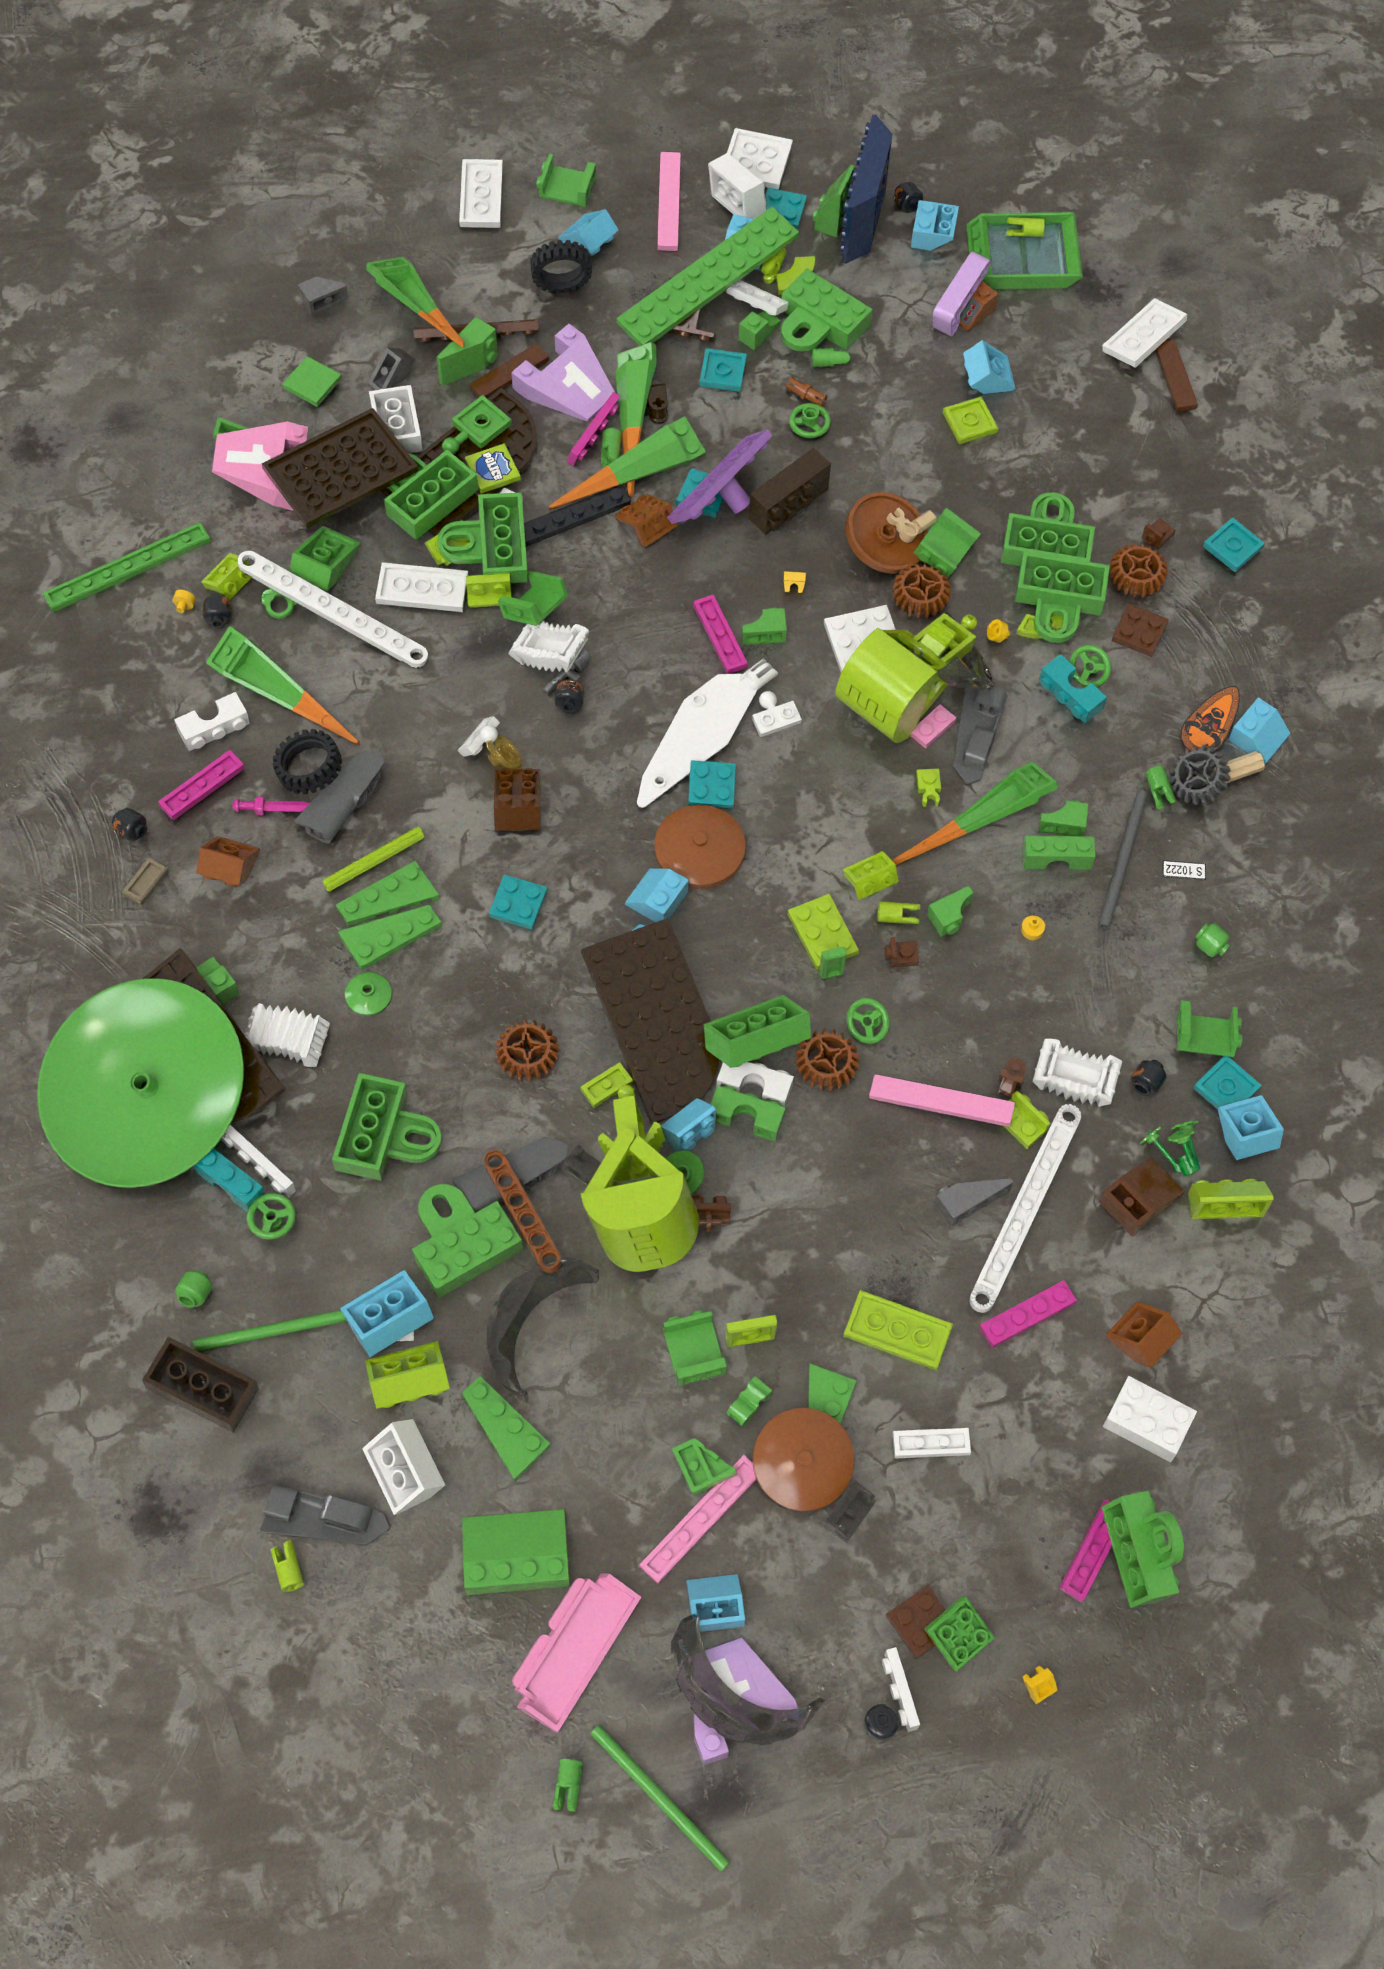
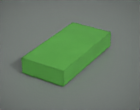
M845 947L822 952L819 969L821 979L844 974L847 955Z

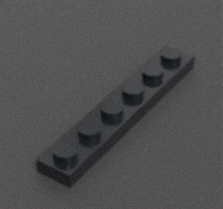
M619 485L525 522V547L618 511L625 506L631 505V500L623 486Z

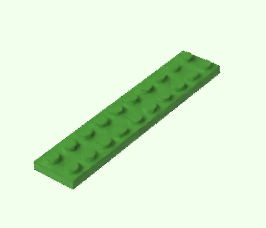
M773 207L769 208L617 317L616 323L639 346L655 342L799 237V231Z

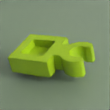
M939 769L917 770L918 794L924 793L922 798L923 807L927 806L928 799L934 800L935 807H938L940 801L938 793L941 792Z

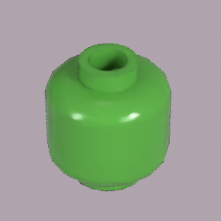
M1206 923L1195 936L1197 939L1196 946L1209 957H1215L1217 954L1222 956L1230 947L1227 943L1230 939L1229 933L1216 923L1210 925Z
M200 1270L187 1271L177 1284L175 1293L179 1303L188 1308L199 1307L204 1304L210 1294L212 1284L205 1272Z

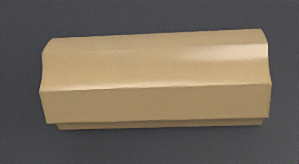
M1255 751L1228 761L1227 766L1230 767L1231 772L1227 774L1230 775L1231 779L1225 781V783L1264 770V759L1261 753Z

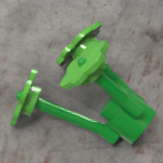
M1198 1121L1184 1122L1171 1128L1172 1131H1179L1167 1138L1168 1141L1182 1144L1185 1155L1178 1157L1179 1163L1174 1160L1157 1139L1160 1136L1158 1131L1162 1128L1161 1126L1152 1133L1148 1132V1136L1139 1143L1141 1145L1145 1141L1148 1144L1153 1142L1173 1165L1175 1172L1181 1171L1183 1176L1190 1175L1201 1169L1191 1135L1195 1133L1193 1127L1199 1123Z

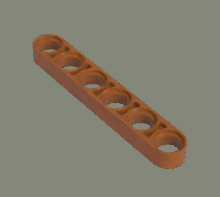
M499 1150L489 1151L484 1157L486 1171L542 1271L546 1273L556 1272L561 1266V1258L556 1246L505 1155ZM495 1157L502 1160L501 1165L498 1167H491L488 1164ZM503 1177H510L513 1180L512 1184L507 1187L501 1186L499 1181ZM515 1196H520L524 1199L520 1206L511 1205L510 1200ZM525 1216H532L535 1219L534 1223L530 1226L522 1225L521 1220ZM535 1236H543L546 1239L544 1244L540 1246L534 1245L532 1239ZM548 1255L556 1257L557 1261L554 1265L547 1266L543 1263V1259Z

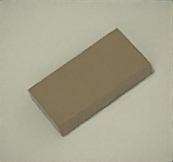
M148 858L123 889V896L142 906L169 872L168 868Z

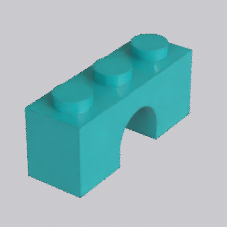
M1060 654L1041 669L1039 681L1045 689L1050 690L1056 696V699L1061 704L1066 705L1076 718L1086 723L1104 709L1107 697L1092 683L1082 689L1071 686L1070 682L1074 678L1076 668Z
M214 1148L199 1163L194 1165L197 1174L211 1185L215 1186L217 1184L229 1194L232 1201L246 1212H248L250 1205L258 1197L265 1194L263 1186Z

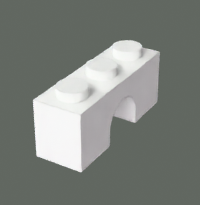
M236 692L215 701L218 715L212 720L199 718L195 710L174 719L177 730L188 751L201 748L208 742L221 739L226 734L235 730H241L250 724L247 711Z
M746 1062L739 1067L733 1068L723 1063L717 1078L716 1088L717 1086H730L736 1089L737 1092H740L744 1085L756 1083L763 1088L762 1100L767 1102L775 1101L780 1103L782 1107H785L793 1086L794 1076L783 1070L775 1071L769 1069L761 1063L753 1064Z

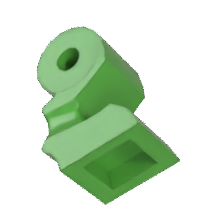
M754 1376L747 1384V1388L740 1393L739 1398L730 1406L726 1414L738 1422L741 1427L745 1426L757 1413L760 1407L759 1403L761 1401L767 1402L773 1396V1390Z

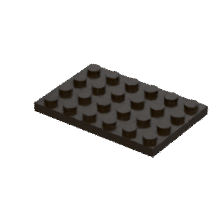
M373 408L262 463L264 472L306 528L419 471L416 462Z

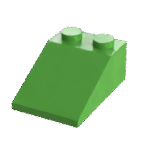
M850 165L829 187L826 195H822L819 203L820 208L815 209L812 221H815V231L834 237L838 236L843 225L844 215L847 214V212H844L846 199L849 200L850 198L848 192L850 184H853L854 165Z
M475 317L459 333V336L464 341V347L462 348L452 341L437 356L439 384L443 386L484 370L490 363H494L498 356L495 328Z
M322 526L293 552L289 572L321 590L328 591L338 582L359 549L361 542Z

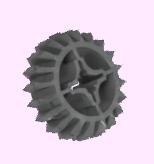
M1202 745L1200 750H1198L1197 746H1193L1192 752L1185 749L1186 755L1178 754L1179 762H1172L1175 769L1169 770L1170 775L1173 776L1169 778V782L1173 785L1172 790L1177 792L1179 799L1184 798L1186 803L1192 801L1194 805H1198L1201 800L1206 805L1208 798L1215 802L1214 795L1222 796L1223 793L1220 789H1228L1225 781L1231 779L1230 775L1227 774L1231 772L1230 767L1227 766V759L1222 758L1223 754L1220 751L1216 752L1212 746L1208 750L1205 745ZM1203 761L1200 764H1194L1195 762ZM1217 767V773L1212 782L1210 775L1214 772L1213 769ZM1188 769L1190 771L1189 776L1186 778L1187 781L1183 783L1184 774ZM1194 771H1196L1198 774L1200 773L1201 775H1203L1205 779L1202 776L1200 777L1196 775ZM1205 786L1203 789L1196 790L1198 787Z

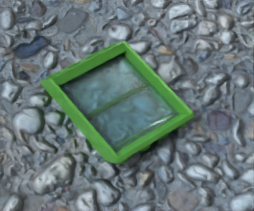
M1073 212L981 213L966 224L969 254L973 251L991 260L990 268L982 281L992 289L1068 288L1083 278L1076 219ZM1009 217L1043 218L1044 235L1043 237L1006 236L1007 230H1022V225L1009 224L1007 219Z

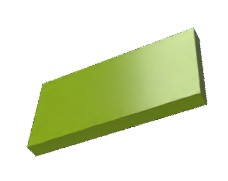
M860 1290L843 1337L937 1371L953 1323Z

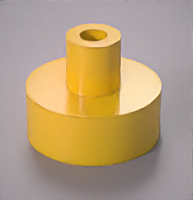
M176 590L172 599L173 603L177 606L176 611L184 613L185 609H192L196 597L186 590Z
M995 619L989 624L987 629L989 640L1000 643L1010 636L1006 622Z
M1038 916L1026 917L1021 926L1023 936L1029 940L1041 938L1045 930V923Z

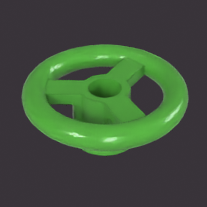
M805 403L792 410L789 416V424L797 435L804 438H817L828 431L831 419L827 410L822 406L814 403ZM802 411V418H796L797 414ZM819 413L822 414L825 421L822 428L817 424ZM797 425L811 427L814 432L803 431Z
M1083 645L1073 652L1069 662L1076 668V660L1080 656L1084 663V671L1081 677L1077 670H1075L1073 679L1078 684L1087 687L1092 683L1099 687L1108 680L1111 673V661L1103 649L1095 645ZM1092 651L1097 653L1098 655L1088 656L1086 652ZM1089 663H1092L1094 668H1091ZM1104 670L1100 679L1087 681L1090 674Z
M872 998L858 999L850 1006L847 1012L848 1029L858 1041L865 1044H875L880 1042L888 1033L890 1026L889 1015L879 1001ZM862 1005H871L876 1008L863 1014L856 1011ZM854 1019L860 1021L865 1027L866 1036L857 1031ZM883 1022L881 1031L874 1036L873 1029L879 1027Z
M276 1193L264 1194L258 1197L250 1205L247 1212V1224L250 1230L256 1236L268 1240L277 1239L287 1234L293 1227L296 1218L292 1202L285 1196ZM278 1201L285 1205L286 1209L278 1211L269 1209L264 1202ZM257 1208L263 1213L262 1221L264 1225L262 1230L256 1226L254 1221V1214ZM270 1216H276L275 1219L268 1220ZM288 1217L286 1224L278 1230L283 1224L282 1218Z

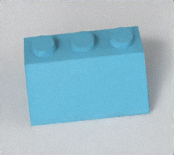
M405 1270L340 1308L369 1357L434 1319L427 1300Z

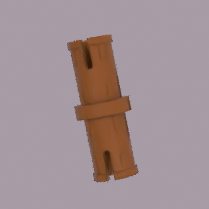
M794 377L789 378L788 381L795 386L786 383L785 388L800 395V398L804 401L807 399L823 407L825 405L818 398L827 401V395L813 389V386L810 384L805 385Z

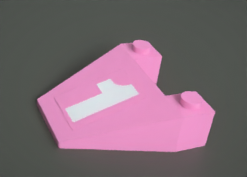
M287 421L217 434L212 472L272 506L293 511L262 469V463L307 440L308 427Z

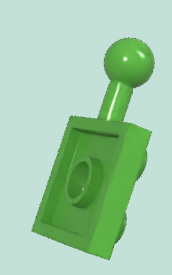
M482 395L452 418V425L461 433L455 438H446L442 443V449L444 452L448 450L455 454L459 450V445L467 438L479 448H483L511 426L512 420ZM478 420H486V421H487L485 424H478V423H477Z

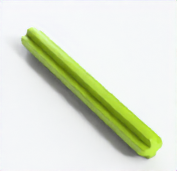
M415 827L328 876L322 881L325 889L331 891L422 840L424 838L423 831L420 827Z

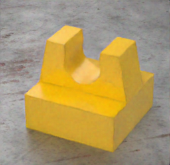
M784 571L785 592H789L790 586L796 584L798 586V593H802L806 573Z
M1041 1666L1035 1668L1037 1675L1030 1678L1027 1674L1022 1676L1030 1698L1036 1704L1058 1691L1053 1673L1048 1668L1043 1669Z

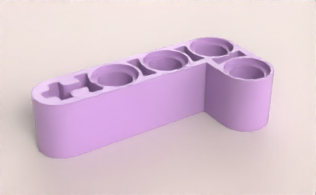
M973 251L969 254L934 309L933 328L951 337L955 334L960 324V314L987 274L991 265L990 259Z

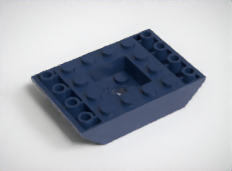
M872 115L871 122L866 123L864 135H867V137L862 138L860 150H863V152L858 153L856 165L859 167L858 169L854 168L852 181L855 182L850 184L848 192L850 198L849 200L846 199L844 212H847V214L844 215L843 226L846 228H843L841 240H844V242L842 241L840 254H843L842 263L845 264L871 251L886 193L893 134L877 115Z

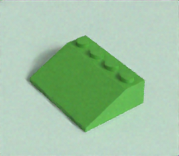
M564 1509L462 1518L464 1586L466 1595L570 1587Z

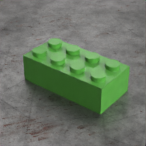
M785 995L776 997L704 1024L706 1050L730 1068L739 1067L743 1063L760 1059L764 1055L781 1051L785 1047L799 1044L811 1038L810 1013Z

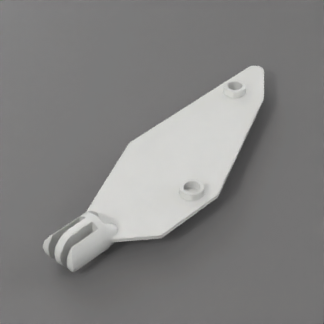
M764 658L743 674H717L684 699L643 774L637 799V805L640 808L647 807L690 774L691 760L707 761L728 745L757 690L778 675V672L769 663H766Z

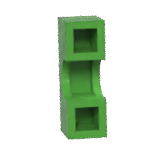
M1025 836L1022 847L1023 869H1046L1047 865L1051 862L1065 861L1068 862L1069 869L1091 870L1095 860L1094 837Z
M717 1086L711 1105L716 1108L715 1122L730 1127L735 1116L742 1113L749 1114L755 1120L753 1135L776 1142L786 1109L780 1103L761 1100L754 1094L737 1092L736 1089L730 1086Z

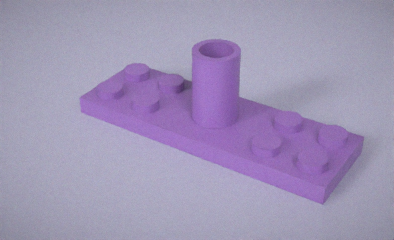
M766 429L744 437L670 513L667 518L671 524L677 522L684 523L688 519L694 520L703 513L702 509L704 506H708L715 501L717 493L722 496L735 514L746 508L750 503V498L733 476L744 465H748L755 459L754 455L757 451L760 452L767 447V441L772 437L769 430Z

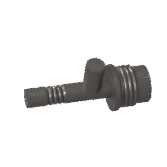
M582 648L569 671L565 672L562 669L542 690L549 695L566 677L580 683L582 677L574 670L581 673L583 668L592 659L591 655Z

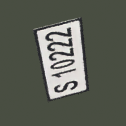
M1163 860V876L1206 880V864Z

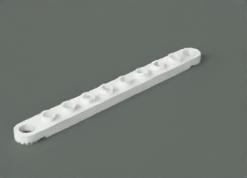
M245 551L239 555L238 567L240 571L252 576L253 579L396 659L404 661L411 665V667L420 668L427 663L428 652L422 645L253 551ZM252 558L255 561L251 566L243 564L245 559ZM419 652L423 657L420 660H414L411 658V654Z
M1065 1104L1058 1110L982 1269L969 1300L971 1307L977 1312L984 1313L989 1311L998 1297L1079 1125L1081 1111L1075 1105ZM1071 1112L1075 1116V1120L1073 1122H1066L1062 1114ZM978 1294H984L989 1298V1303L980 1305L975 1297Z

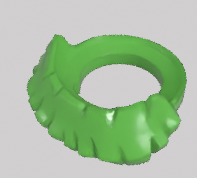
M271 588L266 589L261 596V604L265 605L267 613L276 619L288 617L293 612L294 605L297 604L295 601ZM275 597H285L288 607L284 612L276 613L271 609V602Z

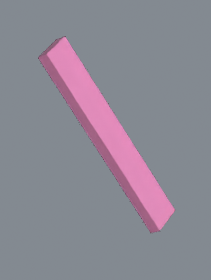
M661 152L658 250L678 251L680 153Z
M876 1074L874 1075L869 1098L873 1100L1010 1127L1015 1102Z
M745 1455L733 1466L738 1475L715 1485L639 1565L657 1584L666 1577L756 1481L753 1464Z

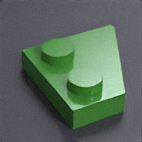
M696 1438L672 1448L693 1496L738 1475L734 1467L720 1459L717 1454L707 1449Z

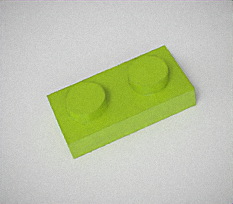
M619 1062L582 1085L580 1090L592 1107L596 1108L615 1096L621 1086L632 1085L633 1079Z

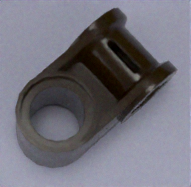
M665 383L651 385L646 405L649 418L655 424H662L668 419V400Z

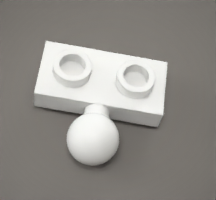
M771 691L763 692L759 698L760 705L767 710L752 715V721L760 737L800 724L802 721L794 701L775 706L777 697Z
M494 716L483 719L458 749V752L463 757L478 754L482 750L484 742L492 743L497 739L498 731L496 727L500 722Z

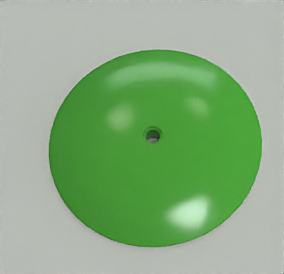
M165 979L132 980L107 988L94 995L77 1008L62 1024L52 1039L42 1062L38 1080L37 1101L41 1124L48 1141L69 1167L92 1181L108 1186L122 1188L145 1187L162 1183L186 1172L199 1163L219 1143L235 1116L244 1080V1062L238 1036L226 1014L214 1001L197 989L176 981ZM147 1081V1085L141 1089V1085Z

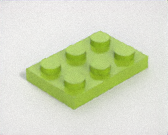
M830 894L788 910L787 914L816 971L820 969L823 951L845 947L846 959L858 955L859 949Z

